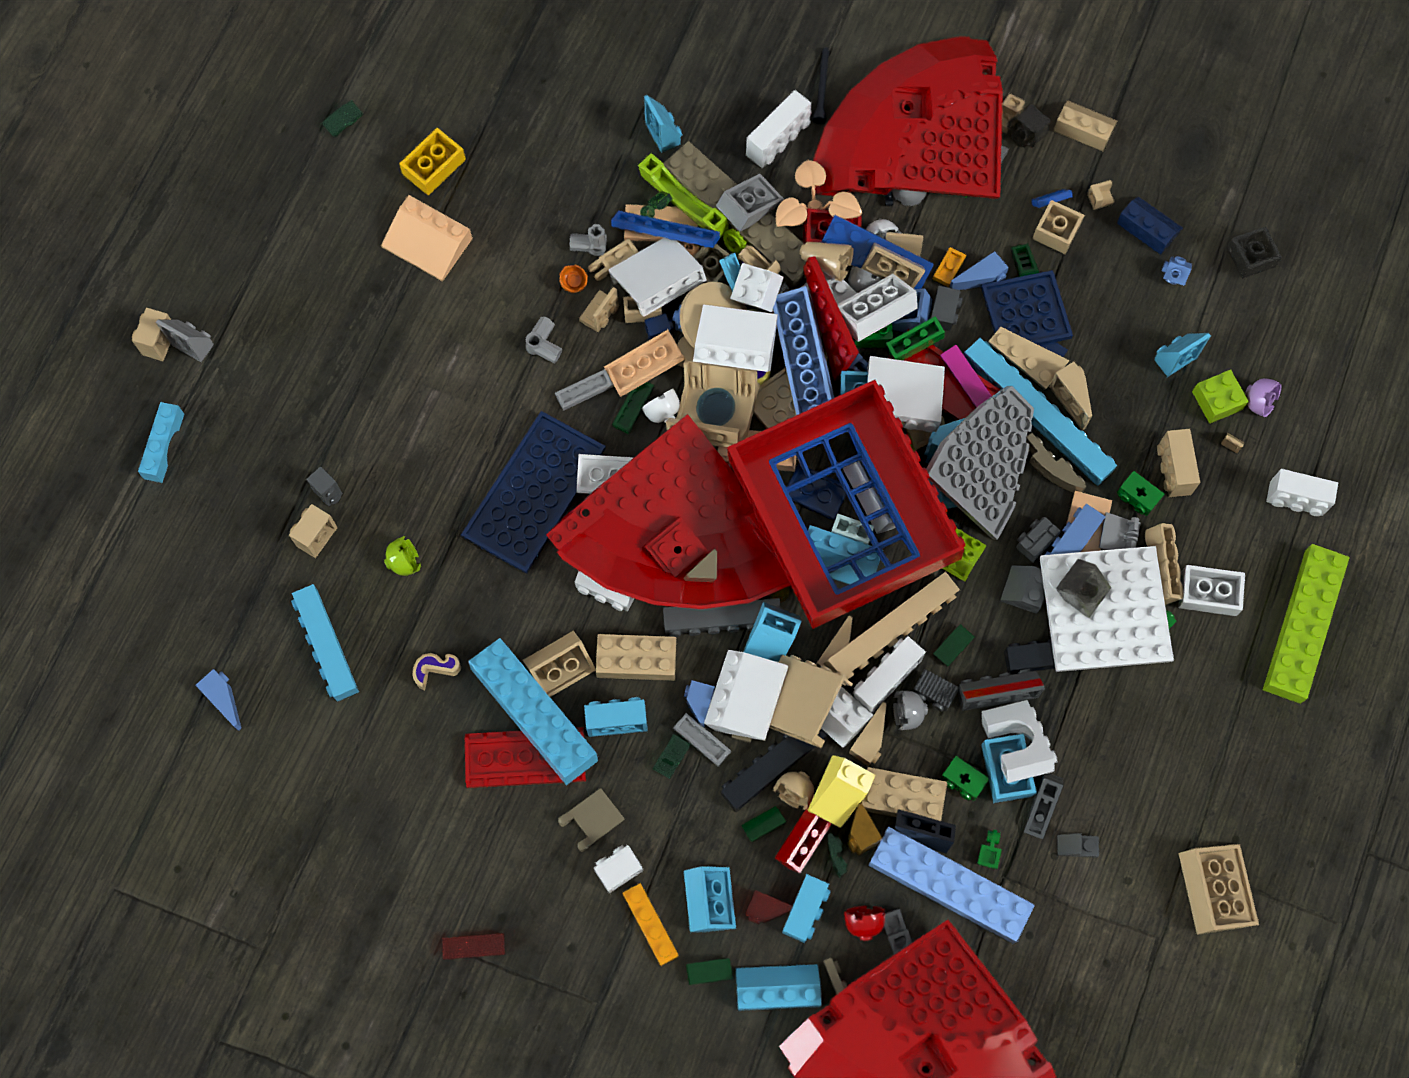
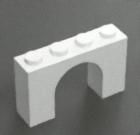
M1027 700L982 711V725L988 739L1009 733L1024 734L1032 741L1023 750L1001 755V769L1008 783L1054 772V763L1057 762L1056 754L1050 750L1049 739L1043 735L1042 724L1040 721L1037 722L1035 709L1030 707Z

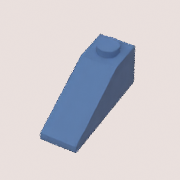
M993 252L951 280L949 288L963 290L981 287L982 284L1002 281L1006 278L1008 267L997 253Z
M213 669L196 686L239 731L241 724L231 686L227 683L229 678L222 671L218 673Z

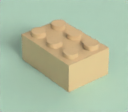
M1190 429L1167 431L1157 446L1158 455L1162 459L1160 465L1161 472L1165 475L1164 489L1168 491V497L1192 495L1200 484L1191 431Z

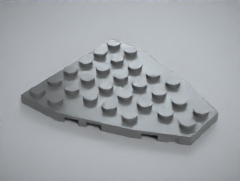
M1006 386L970 413L941 441L926 468L929 474L928 479L994 540H998L1015 508L1016 502L1013 501L1015 491H1019L1020 488L1017 482L1019 474H1023L1028 455L1029 443H1026L1027 432H1031V420L1034 413V408L1013 386Z

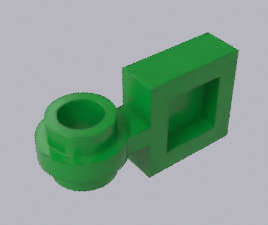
M997 830L988 831L986 842H989L990 845H981L977 865L998 869L1002 849L994 847V844H999L1001 833L997 832Z

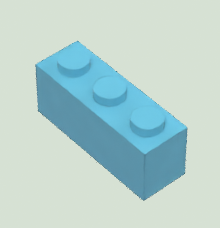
M806 874L783 929V934L804 943L806 939L811 940L815 930L812 927L814 919L819 920L823 911L819 907L822 900L826 902L830 894V890L827 889L828 883Z

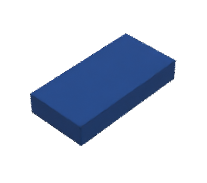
M1062 189L1034 198L1031 201L1034 207L1040 208L1049 205L1051 200L1058 202L1073 196L1071 190Z

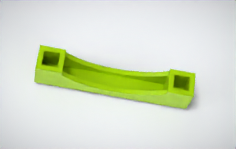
M652 153L638 165L641 176L701 228L720 232V237L729 229L727 217L715 207L711 208L690 193Z

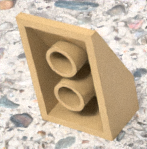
M1072 362L1055 373L1049 387L1083 431L1092 417L1084 371L1079 365L1077 366L1075 362Z

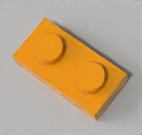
M950 247L934 274L933 280L949 287L951 280L955 278L963 264L966 255Z

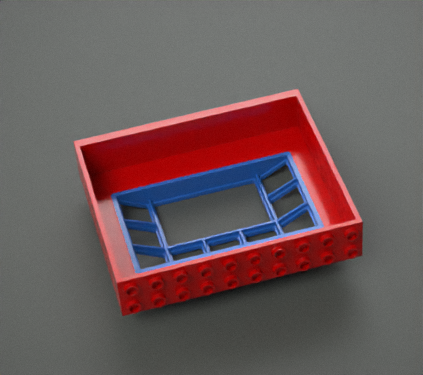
M876 380L870 381L727 447L728 460L812 629L961 560L964 547L966 546L962 536H958L955 531L957 528L953 519L948 518L944 502L939 501L935 485L930 484L926 468L921 467L919 463L921 460L917 451L912 450L910 446L912 443L908 434L904 435L901 429L903 428L899 417L895 418L892 403L886 401L883 386L881 384L878 385ZM848 431L857 455L837 463L828 441ZM822 443L832 466L812 475L802 453ZM796 455L806 478L786 487L776 464ZM861 461L871 481L850 489L841 469ZM831 473H836L872 547L826 567L789 493ZM875 487L885 507L865 516L854 496ZM889 514L899 534L879 543L868 522L882 515ZM902 540L912 556L891 564L882 549ZM876 552L885 568L869 576H864L856 561ZM850 565L859 580L838 589L830 573Z

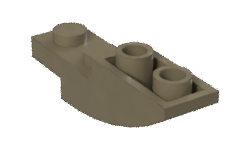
M1033 433L1028 435L1026 443H1029V451L1032 453L1029 462L1033 467L1059 487L1073 493L1075 491L1083 493L1086 488L1085 481L1081 476L1076 475L1072 465L1063 458L1055 461L1054 455L1045 449L1039 437H1035Z

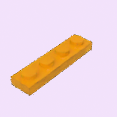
M641 883L623 892L659 964L662 966L679 957Z

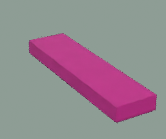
M957 345L940 355L976 408L992 397Z

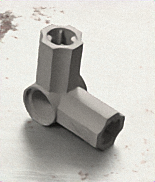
M594 224L588 229V235L571 234L570 251H585L596 256L605 254L607 235L604 229L599 224Z
M540 317L531 333L526 336V350L529 354H537L555 364L562 353V348L546 340L555 324L547 317ZM534 341H535V342H537L538 344H537V345H531L530 342H534Z

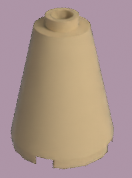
M806 242L800 248V255L804 261H807L809 257L816 256L823 273L837 281H842L848 273L845 269L848 265L851 266L854 250L852 246L847 244Z

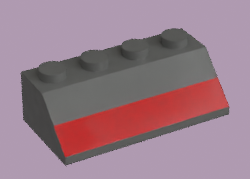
M1030 669L1021 670L1018 672L1019 674L1015 675L1003 673L998 678L986 676L980 678V681L975 682L972 679L964 680L958 685L961 711L1039 698L1045 690L1044 684L1037 671L1030 672Z

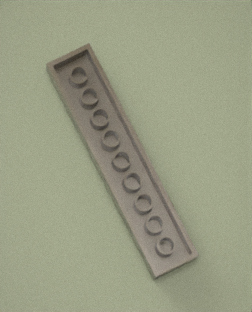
M689 141L663 163L666 169L690 193L711 208L715 207L719 212L721 211L716 205L724 191L737 185ZM767 213L752 226L739 232L747 242L746 246L754 247L770 264L775 260L779 263L781 272L778 275L783 276L782 282L791 290L806 278L803 270L806 261L802 260L800 255V248L803 243L786 227H777L776 219L770 213ZM728 220L729 229H732V228H733V229H735V231H739V230Z

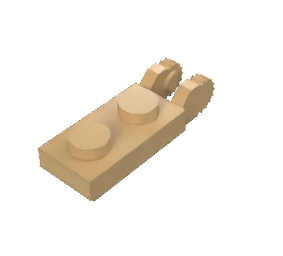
M627 239L600 256L598 260L590 264L588 270L594 272L603 265L604 269L600 270L594 277L600 281L608 275L610 268L639 251L630 239Z

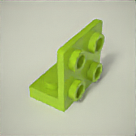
M956 529L957 535L962 536L966 545L962 559L942 569L965 582L985 550L986 545L962 530Z

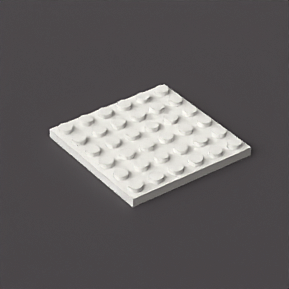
M1156 546L1040 556L1056 672L1174 661Z

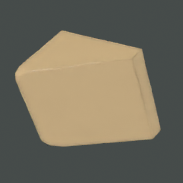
M1227 433L1221 444L1238 453L1243 447L1244 442Z

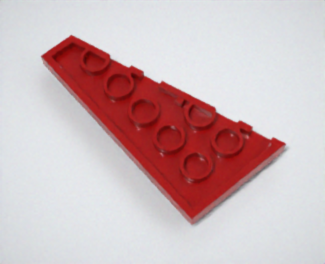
M816 256L808 258L803 266V270L835 381L840 379L841 371H847L859 352Z

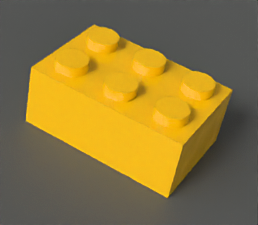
M436 128L399 165L402 174L429 195L466 159L463 148L440 129Z

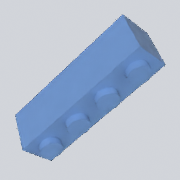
M1085 504L1083 509L1079 507L1073 515L1075 517L1073 523L1068 522L1062 530L1065 534L1062 538H1056L1052 544L1054 549L1051 553L1047 551L1045 555L1081 552L1106 516L1088 504Z

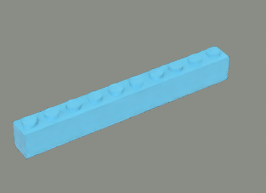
M979 338L964 352V357L979 376L1000 390L1006 386H1013L1034 408L1031 424L1097 486L1114 471L1117 466L1114 459L1109 455L1106 456L1098 444L1091 442L1084 431L1077 429L1070 418L1062 415L1056 405L1047 401L1045 395L1033 388L1032 383L1028 379H1024L1014 366H1010L1001 354H997L987 341Z

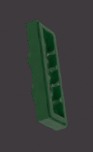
M646 382L630 391L612 427L630 434L642 412V407L648 401L655 386Z

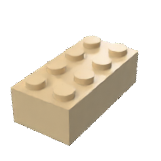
M598 634L597 678L675 681L676 637Z
M867 768V771L876 775L868 794L861 801L867 812L896 817L897 810L900 809L941 821L947 782Z

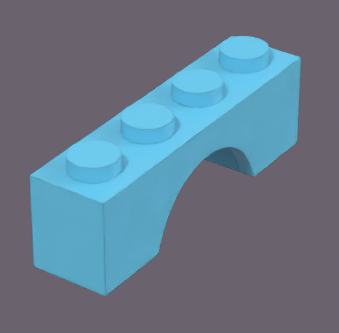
M160 402L138 470L139 474L146 480L163 483L168 467V446L173 434L179 431L184 417L183 411L177 405Z

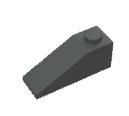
M1050 773L1042 775L1024 833L1041 839L1044 838L1063 788L1062 777Z

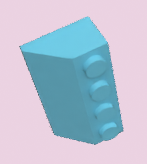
M811 525L808 529V533L826 567L872 547ZM874 552L857 560L856 563L864 576H869L877 571L880 558ZM850 565L830 573L832 579L846 584H852L859 580Z
M818 965L736 968L738 1011L821 1006Z

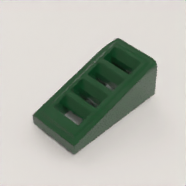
M1028 243L1011 247L1010 250L1018 277L1039 273Z

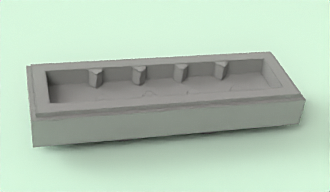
M604 369L556 392L555 396L564 411L614 386Z
M687 713L673 727L676 732L718 767L731 753L728 747Z

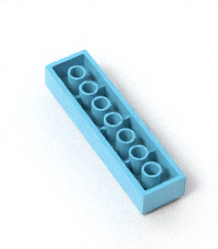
M501 638L469 660L473 673L566 785L598 762L597 753Z

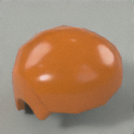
M570 265L565 266L560 272L559 281L562 288L567 292L576 293L586 287L588 276L581 267Z

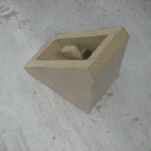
M715 549L711 551L684 579L695 582H714L717 579V551Z

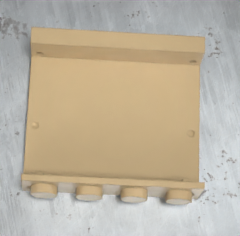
M782 655L778 663L787 665L788 669L769 728L822 748L825 741L817 735L842 684L852 686V683L846 679L847 675L837 671L833 673L831 669L825 666L816 667L817 665L811 661L806 660L802 662L800 658L794 655L790 657Z

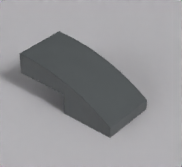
M897 908L886 912L884 930L895 955L912 944L900 909Z

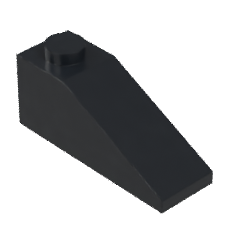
M898 809L895 829L931 850L946 854L954 843L956 825Z

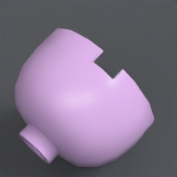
M1265 378L1257 380L1253 385H1249L1245 395L1249 401L1247 404L1251 411L1260 416L1267 417L1275 407L1272 405L1274 400L1278 401L1281 384L1275 380Z

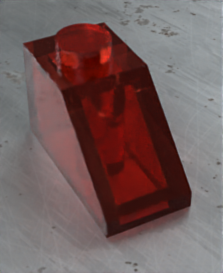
M755 890L746 916L753 923H766L790 913L793 906Z

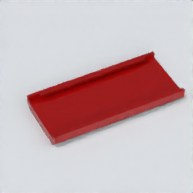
M931 345L903 360L945 367L942 400L943 412L955 420L966 418L976 409L940 357L944 353L942 350ZM978 375L992 396L1000 391L999 388Z
M584 727L576 728L584 738ZM522 731L465 734V777L467 788L564 783ZM586 771L572 782H586Z

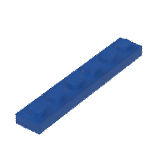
M618 211L611 220L612 227L669 238L670 240L683 241L689 244L702 245L704 247L713 248L720 239V232L623 211Z

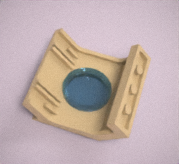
M686 360L684 362L685 384L676 419H667L666 430L688 414L714 446L727 448L746 439L760 383L757 382V370Z

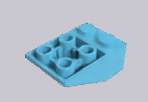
M763 602L743 652L779 662L782 655L786 656L802 622L800 616Z

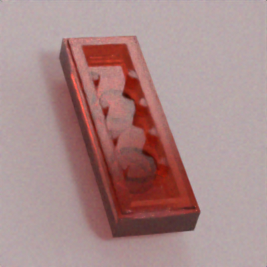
M504 933L442 938L444 960L505 955Z

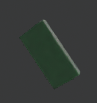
M775 806L741 826L752 843L786 824V820Z

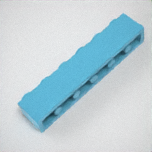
M312 584L293 592L294 600H291L295 611L299 610L301 617H298L302 628H306L308 632L305 637L308 644L314 647L315 651L312 654L316 663L320 662L322 668L319 669L322 679H326L329 686L326 689L330 698L334 697L336 701H340L358 693L359 690L317 588Z

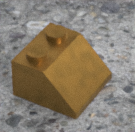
M862 803L858 805L855 811L848 837L849 842H847L852 853L856 852L858 856L879 845L882 840Z

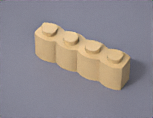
M1161 523L1145 531V541L1148 547L1156 546L1164 602L1167 605L1183 598V587L1180 582L1181 571L1177 562L1178 550L1175 544L1176 534L1172 524Z

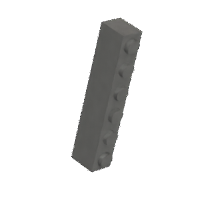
M780 598L755 600L751 603L707 609L663 608L665 635L679 637L681 634L687 633L690 636L700 635V632L717 634L723 630L728 632H738L739 629L752 631L763 602L780 608Z

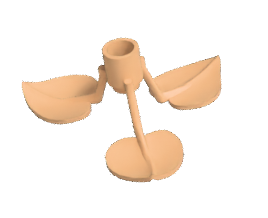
M810 160L804 161L797 168L795 173L797 184L804 188H812V201L808 203V208L826 210L829 207L828 212L831 216L837 215L843 219L856 218L862 215L857 199L848 192L837 193L833 197V202L829 201L822 207V203L815 199V186H821L825 183V170L820 164ZM796 198L783 200L776 211L777 227L797 226L802 224L807 218L806 205L804 203L799 204Z

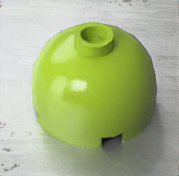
M405 536L396 539L388 545L385 554L386 559L384 560L386 567L400 576L414 574L421 568V564H417L415 557H419L418 553L409 539L404 540Z

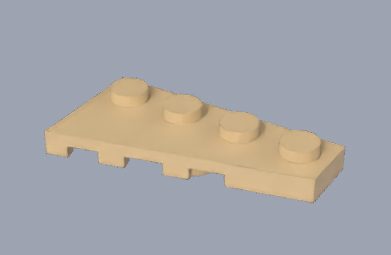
M1002 327L988 341L989 344L1044 390L1051 384L1055 373L1064 368L1069 360Z

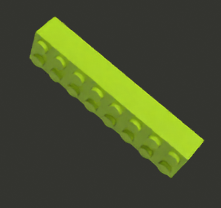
M1311 544L1305 550L1263 687L1264 691L1299 704L1308 699L1350 557Z

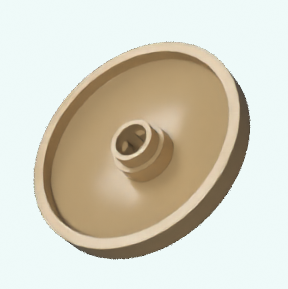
M720 282L703 283L693 288L684 298L680 309V325L684 337L694 349L703 304L747 310L745 304L730 299L732 295L730 286Z

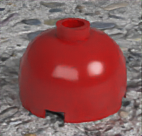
M857 906L846 909L847 912L844 911V920L848 931L854 936L860 937V940H872V936L879 934L884 927L885 909L882 907L873 906L872 910L867 909V906Z

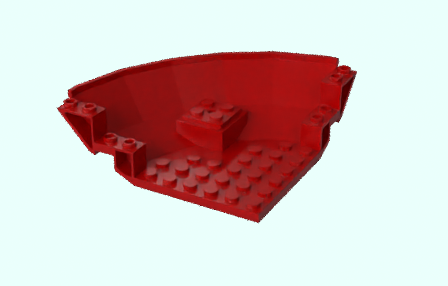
M959 36L918 44L881 63L851 89L825 125L813 161L823 167L826 173V180L823 185L815 186V194L834 196L840 192H863L887 195L892 189L993 199L1000 198L1003 90L1000 76H996L997 57L988 41ZM904 105H908L910 110L906 111ZM858 181H861L863 186H859Z
M688 414L598 486L582 503L564 516L546 534L558 549L557 554L562 560L605 589L653 605L693 609L751 603L790 586L736 474ZM584 509L589 511V515L586 517L582 515ZM676 546H679L681 548V552L679 554L674 552V548ZM715 549L717 551V579L714 582L686 581L684 577Z
M946 920L850 984L831 1000L830 1005L809 1017L779 1046L791 1063L788 1069L795 1078H1056L1050 1062H1047L1035 1047L1037 1039L1026 1019L949 920ZM827 1018L831 1023L825 1024L823 1020ZM1028 1060H1033L1035 1065H1030ZM922 1067H928L929 1073H923Z

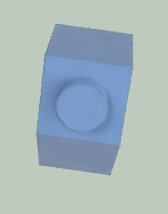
M692 681L690 686H686L684 697H687V705L697 722L702 727H705L704 722L715 686Z

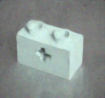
M837 514L832 533L867 545L869 544L870 540L860 521ZM869 524L873 532L874 526Z

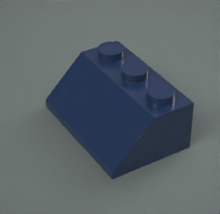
M1140 197L1135 198L1129 203L1117 221L1118 225L1160 255L1183 229Z

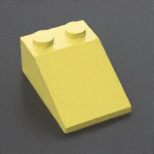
M832 755L808 811L841 828L868 794L876 775L845 758Z

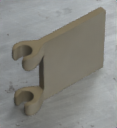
M600 788L569 812L559 817L558 823L564 827L571 820L574 819L587 836L577 846L580 852H584L625 819Z

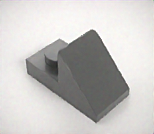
M1081 833L1057 835V856L1098 858L1099 836H1082Z

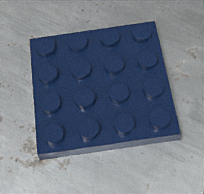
M1053 270L982 284L981 290L994 334L1002 327L1037 345L1072 339V330Z

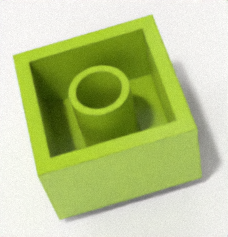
M1232 370L1197 383L1192 391L1209 424L1243 410L1249 402Z

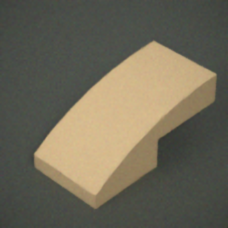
M1009 94L1002 104V131L1007 133L1025 104V101L1012 94Z

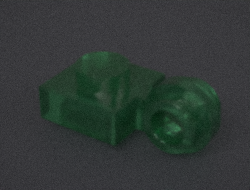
M660 191L648 201L649 205L642 207L640 215L653 218L655 209L661 210L666 208L673 199L670 193Z

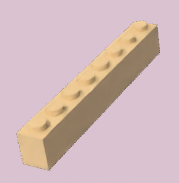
M944 572L823 664L831 669L833 673L837 671L847 675L846 679L848 680L854 675L852 672L858 667L861 670L869 664L867 660L873 656L876 659L884 653L882 648L886 645L890 648L899 641L897 639L898 636L902 634L905 637L913 631L911 626L915 623L918 626L928 619L926 617L927 614L931 612L934 615L941 610L942 607L940 605L943 602L948 604L956 598L955 593L960 589L950 576Z

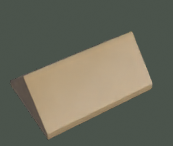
M875 242L861 268L881 279L894 274L913 289L925 273L923 266Z

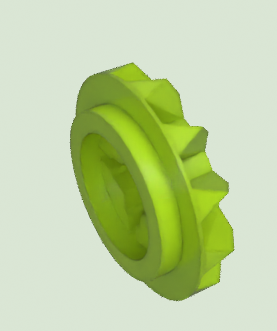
M733 228L727 229L723 234V240L728 250L738 256L746 247L747 242L743 239V236Z

